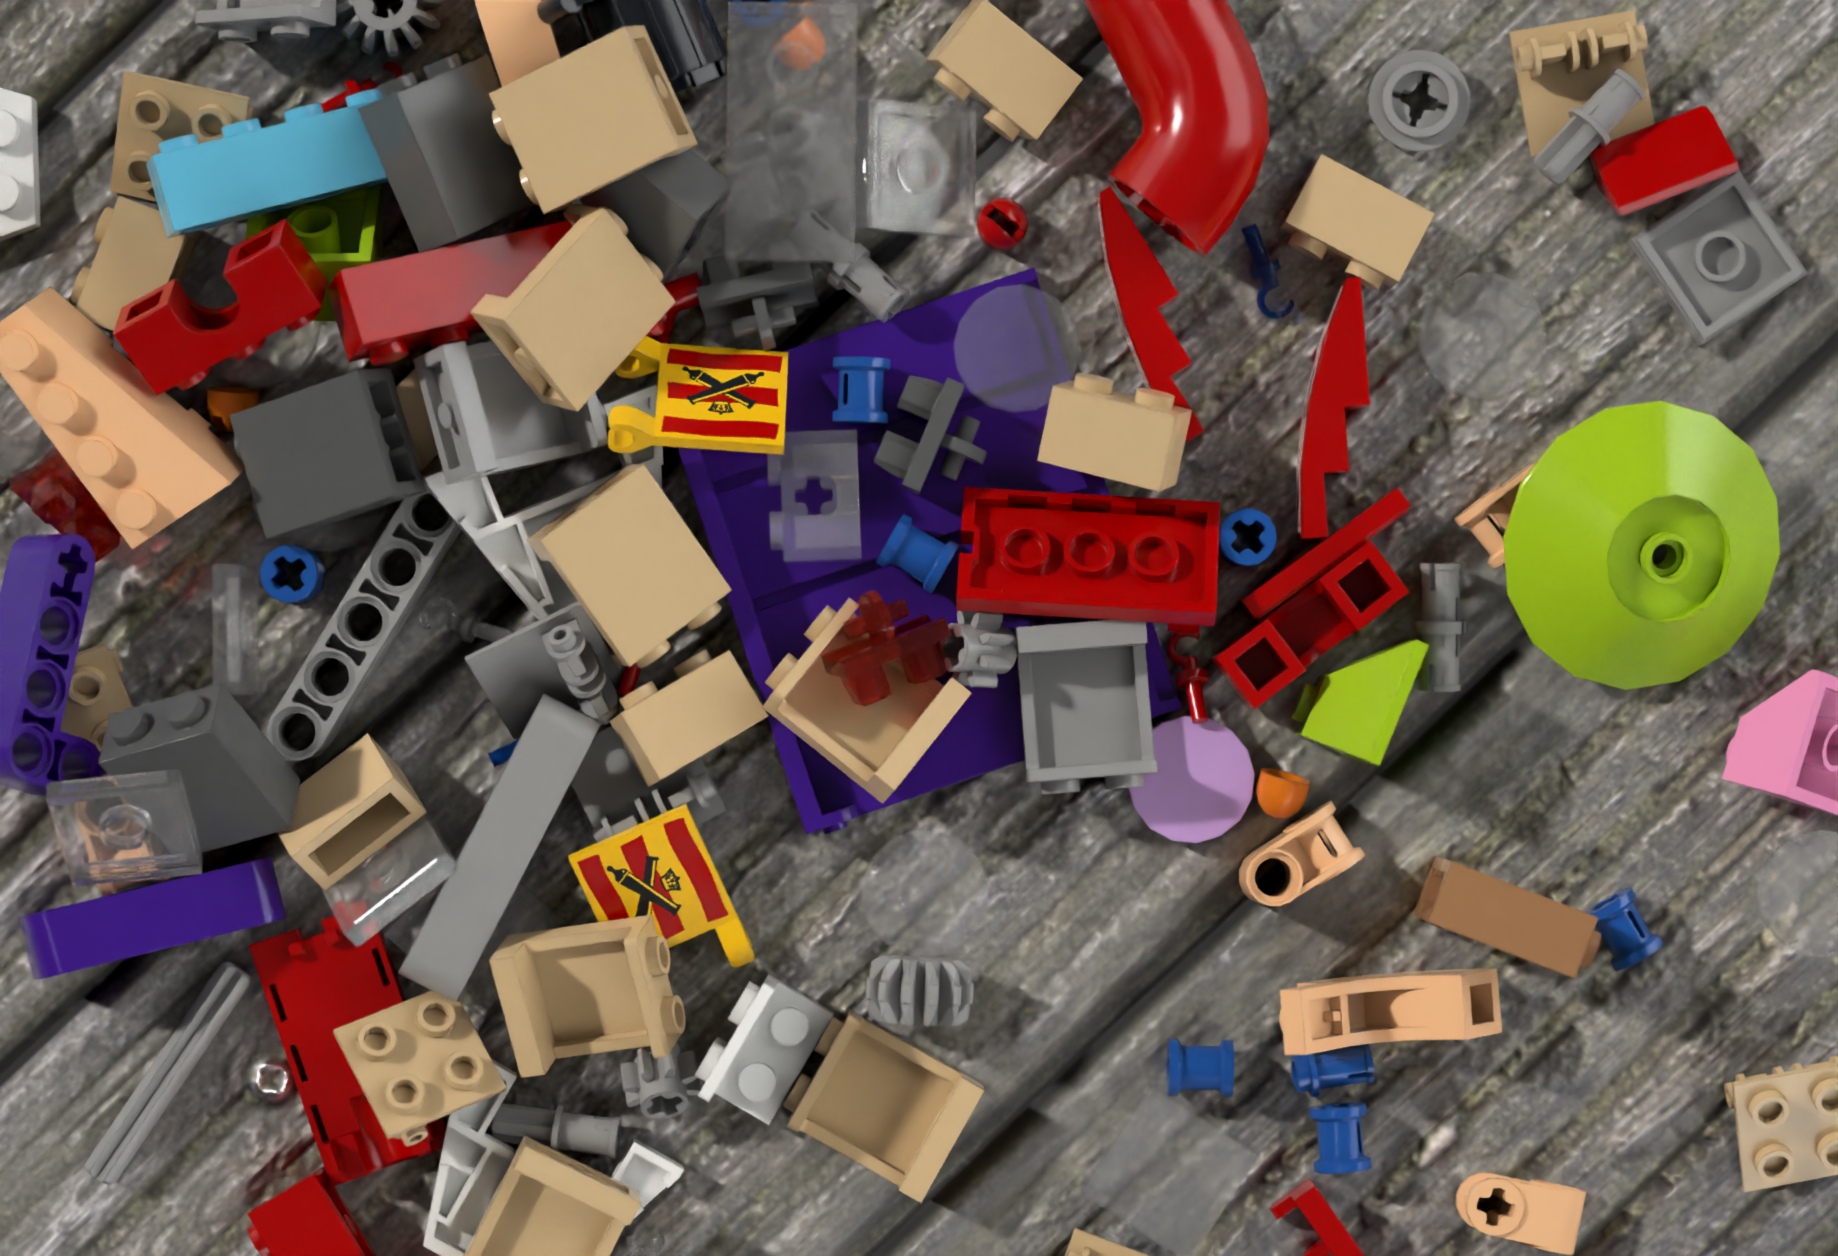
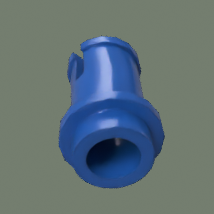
M1369 1044L1349 1046L1309 1055H1291L1290 1057L1291 1073L1297 1093L1308 1091L1311 1097L1319 1095V1089L1362 1082H1374V1064Z

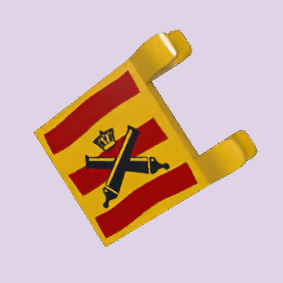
M645 336L615 369V373L623 378H637L659 371L656 414L653 417L637 408L626 405L613 407L609 413L608 423L610 428L608 431L609 449L616 453H631L650 446H667L783 455L789 352L667 344Z
M687 804L568 855L572 868L598 922L652 915L657 936H663L669 948L715 928L731 966L734 968L740 967L754 960L755 955L752 950L751 940L732 904Z

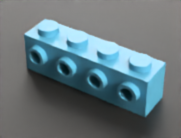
M378 88L347 96L345 99L348 107L323 113L321 103H315L284 112L285 123L261 128L258 118L249 119L222 127L223 138L199 144L196 134H189L159 143L160 154L152 155L146 166L167 239L389 183L358 111V108L382 99Z

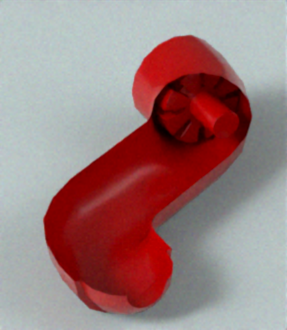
M1084 0L1142 119L1141 135L1108 174V178L1133 205L1162 230L1195 254L1205 258L1232 226L1253 190L1269 143L1268 96L1255 54L1228 0Z

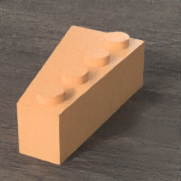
M49 286L0 321V373L133 550L227 487L245 470V467L238 458L235 448L231 449L208 429L211 426L210 423L192 408L188 411L184 409L166 392L156 396L136 366L113 347L114 341Z

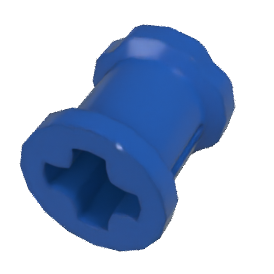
M853 356L834 357L833 368L839 370L838 409L833 411V422L887 424L888 413L883 411L884 372L890 370L891 359Z
M1251 508L1240 509L1231 513L1219 524V555L1232 566L1244 565L1250 567L1266 560L1275 549L1277 540L1273 522L1260 510ZM1234 523L1242 528L1251 524L1257 526L1260 532L1254 539L1259 547L1256 553L1248 548L1238 553L1234 551L1231 546L1237 537L1231 529Z
M903 514L879 555L876 564L883 568L889 564L923 582V590L932 594L959 545L953 541H949L946 544L938 541L912 526V518Z
M283 545L271 550L263 559L260 568V581L265 591L276 600L307 603L315 599L324 588L326 568L322 559L311 550L295 545ZM287 560L295 564L305 563L307 567L300 574L301 580L304 583L301 589L290 585L282 586L280 582L287 575L286 569L283 566Z
M1631 887L1612 894L1585 911L1598 917L1595 927L1598 932H1601V937L1613 956L1610 963L1616 972L1634 965L1663 946L1660 936L1658 934H1651L1635 907L1633 901L1636 898V894Z
M1168 1039L1166 1064L1167 1095L1178 1096L1181 1090H1216L1220 1092L1222 1097H1232L1234 1085L1233 1040H1222L1220 1046L1181 1045L1179 1039Z
M1331 1103L1309 1108V1117L1315 1120L1317 1124L1319 1159L1314 1161V1172L1319 1174H1341L1372 1168L1371 1158L1364 1155L1361 1117L1367 1114L1365 1103Z

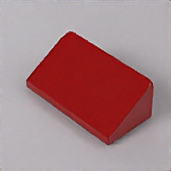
M1699 106L1614 139L1605 147L1599 145L1590 153L1597 187L1619 216L1627 215L1739 170L1738 162L1716 119L1706 106Z

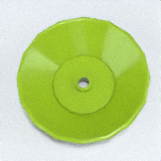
M1661 400L1605 408L1556 437L1521 481L1503 537L1507 595L1531 642L1572 676L1624 690L1679 682L1728 653L1762 610L1780 556L1777 497L1754 450L1713 415ZM1665 544L1667 548L1665 559L1661 563L1654 565L1652 561L1654 550L1658 546Z

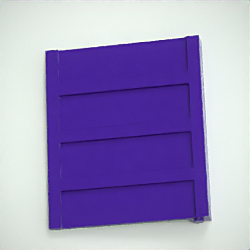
M1035 268L899 312L885 323L878 319L782 351L789 352L783 455L677 447L718 571L732 589L726 595L763 705L774 691L765 684L771 673L788 653L799 660L813 643L804 636V633L827 605L838 612L849 597L860 605L855 611L857 617L943 686L949 681L954 672L947 671L940 664L937 654V643L940 633L945 626L951 623H958L956 595L959 553L972 554L973 545L960 544L964 487L1110 495L1105 478L1037 461L1053 385L1070 381L1071 377L1038 282ZM853 356L891 359L890 370L884 372L883 411L888 413L887 424L833 422V411L838 409L839 370L833 368L834 357ZM909 376L931 379L941 384H945L948 377L965 384V387L946 434L955 435L963 415L974 418L981 423L972 444L985 450L988 454L983 465L965 459L958 478L954 481L939 474L947 451L939 448L921 492L917 495L901 488L904 480L894 477L874 463V459L887 430L919 444L928 421L897 408ZM903 514L912 518V526L944 544L953 541L959 545L932 594L923 590V582L889 564L883 568L876 564L879 555ZM1001 613L1003 614L1001 626L1011 629L1014 635L1016 627L1105 620ZM1146 622L1148 643L1145 644L1150 710L1151 718L1180 709L1182 706L1153 622ZM1017 657L1010 671L1005 674H997L998 683L996 688L963 685L972 694L883 804L767 712V718L806 834L823 829L824 834L848 827L847 820L1024 761Z

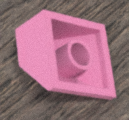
M1812 669L1740 717L1735 736L1731 739L1727 748V763L1722 779L1767 795L1838 816V678Z

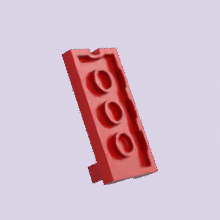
M964 487L960 544L973 545L972 554L959 553L956 611L1168 623L1167 631L1199 633L1200 625L1215 626L1220 502Z
M372 902L322 919L321 923L324 933L304 939L299 927L248 945L331 1187L442 1149L448 1123L446 1116L427 1123L425 1126L428 1132L427 1137L412 1146H405L402 1139H388L333 1034V1030L406 1001ZM375 948H378L390 984L385 985L373 950ZM273 984H275L287 1018L286 1020L284 1018ZM294 1044H296L297 1050H298V1052H299V1055H300V1058H301V1061H302V1064H303V1067H304V1070H305V1073H306V1076H307V1080L305 1079V1076H304V1073H303L301 1064H300V1062H299V1059H298V1056H297V1053H296ZM315 1105H317L318 1111H319V1113H320V1116H321V1119H322V1122H323V1125H324V1128H325V1131H326L328 1140H326V1137H325V1134H324L322 1125H321V1123H320V1120H319V1117H318V1114H317Z

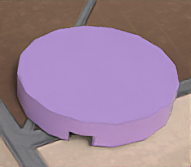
M1182 716L1162 722L1153 728L1154 758L1157 759L1158 772L1143 774V787L1127 788L1134 810L1150 829L1172 841L1199 843L1222 836L1241 820L1252 800L1255 773L1248 750L1232 730L1209 718L1205 723L1193 724L1190 716Z

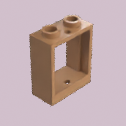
M1437 856L1434 858L1413 916L1572 978H1576L1579 967L1586 969L1590 967L1601 940V932L1594 930L1598 917Z

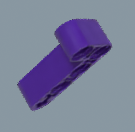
M42 534L26 535L19 538L13 544L9 553L0 592V785L32 795L85 797L94 792L103 776V768L98 763L100 751L96 745L86 739L60 731L95 573L96 559L93 548L80 535Z
M271 856L19 917L33 979L35 980L286 919V914Z

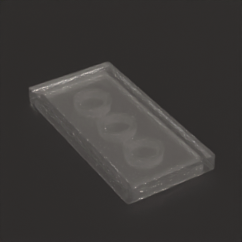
M728 2L726 178L732 182V185L726 193V262L855 263L857 3Z

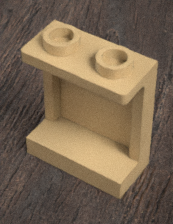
M644 25L622 27L489 93L495 110L492 111L494 126L501 139L507 145L513 146L523 168L519 172L522 187L528 198L535 205H540L544 214L566 209L572 203L574 204V201L662 158L676 156L698 145Z
M572 203L563 213L572 225V228L508 298L486 294L470 313L542 403L578 412L676 301L661 283L663 274L659 267L651 259L638 253L626 237L628 228L616 213L604 206L597 208Z
M644 464L627 465L526 539L542 561H550L612 648L609 655L616 665L630 667L636 663L639 668H643L653 663L671 648L667 641L670 636L685 625L690 630H694L708 622L722 609L717 601L732 591Z
M849 597L838 612L827 605L804 633V636L813 643L799 660L788 653L771 673L765 684L774 691L762 708L883 804L972 693L953 677L943 686L857 617L855 611L860 605Z
M652 915L507 935L489 959L521 1078L545 1075L554 1060L558 1058L648 1046L651 1047L654 1058L667 1057L685 1030L686 1018L683 1002L678 995L672 994L668 978L670 970L669 947L663 936H657Z
M850 1010L844 1022L832 1017L814 1051L824 1056L812 1078L801 1073L783 1104V1107L793 1112L788 1120L787 1127L797 1133L800 1130L898 1185L900 1192L922 1203L984 1092V1085Z
M524 1135L463 1256H610L625 1224L631 1225L642 1203L638 1190Z

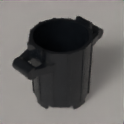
M542 0L537 6L538 16L546 24H554L575 13L588 44L622 27L644 25L675 93L691 86L694 88L706 82H712L729 74L723 61L729 54L706 0Z

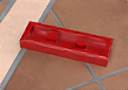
M1399 488L1389 491L1328 537L1241 598L1237 603L1249 620H1259L1410 511V503Z

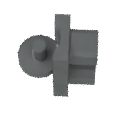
M791 240L768 244L765 248L761 249L765 272L741 277L736 256L724 254L707 258L703 261V286L696 289L708 331L732 326L735 338L759 333L763 350H770L776 348L773 334L774 329L797 324L794 311L819 306L809 262H802Z
M909 376L897 408L928 421L919 444L887 430L874 459V463L894 477L904 480L901 488L917 495L920 494L939 448L947 451L939 474L954 481L957 480L965 459L977 464H984L988 452L972 444L980 426V421L963 415L955 435L946 434L965 384L948 377L945 384H941L931 379Z

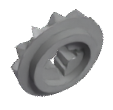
M1410 50L1392 57L1378 70L1368 89V116L1372 119L1381 138L1400 147L1404 152H1431L1445 145L1460 132L1469 114L1470 92L1464 75L1451 60L1433 51ZM1422 76L1427 77L1424 86L1427 88L1426 98L1435 102L1436 106L1445 109L1425 110L1420 118L1416 120L1413 127L1410 126L1412 118L1409 116L1410 106L1401 102L1400 98L1392 97V94L1399 96L1402 93L1411 94L1416 86L1420 84Z

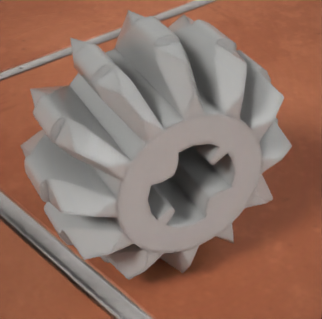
M339 0L336 2V14L338 16L352 17L342 28L344 36L348 40H353L364 35L361 49L369 56H373L380 48L383 40H385L386 52L393 60L399 59L401 56L400 40L406 38L416 51H420L425 47L422 38L416 30L421 26L429 31L436 32L441 24L437 18L424 12V10L436 9L444 4V0H400L403 6L399 12L394 15L389 9V17L382 18V12L375 5L376 0Z
M912 955L880 956L871 962L870 976L867 977L866 998L868 999V1015L876 1021L889 1024L928 1027L959 1026L968 1020L970 1004H973L974 985L971 983V968L964 961L951 958Z

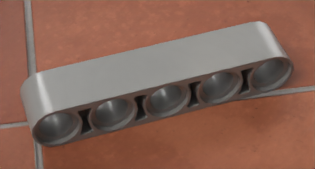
M427 488L426 492L403 499L272 714L267 726V739L282 758L290 761L310 760L322 755L330 747L460 533L461 528L450 515L445 525L436 531H426L420 525L418 520L419 506L426 498L433 496ZM398 550H407L416 562V571L414 577L408 583L402 586H395L385 575V563L392 553ZM366 604L375 606L382 616V628L379 634L369 641L361 640L352 629L354 613L359 607ZM331 659L340 660L349 672L347 687L335 696L327 694L319 683L320 669ZM299 713L307 715L313 721L316 732L313 743L304 750L294 748L286 738L288 721Z
M546 694L542 695L408 951L398 974L453 1002L457 1001L584 759L601 722Z

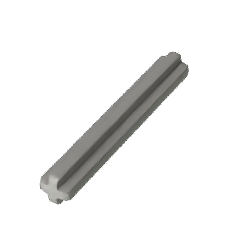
M228 961L219 965L85 1163V1170L92 1177L107 1185L118 1180L250 985L251 977L242 968Z

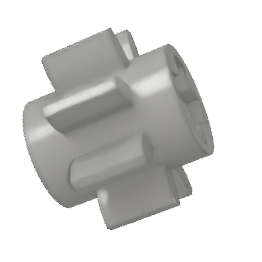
M957 611L958 623L948 624L941 631L937 643L938 659L944 669L954 672L952 677L961 685L996 688L998 683L997 674H1005L1013 667L1017 657V641L1011 629L1001 626L1003 614Z
M677 1043L667 1057L660 1058L653 1057L650 1046L635 1048L633 1052L634 1062L620 1064L627 1106L633 1107L640 1104L641 1112L649 1118L667 1119L681 1114L688 1107L687 1095H698L701 1091L699 1078L694 1076L698 1070L695 1054L692 1050L681 1053L680 1046Z

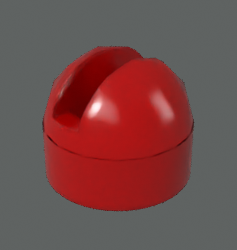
M1007 198L991 200L983 206L977 218V232L980 239L985 245L998 251L1010 250L1019 245L1024 239L1028 228L1027 215L1024 209L1017 202ZM993 209L997 210L1018 227L1012 237L987 217Z

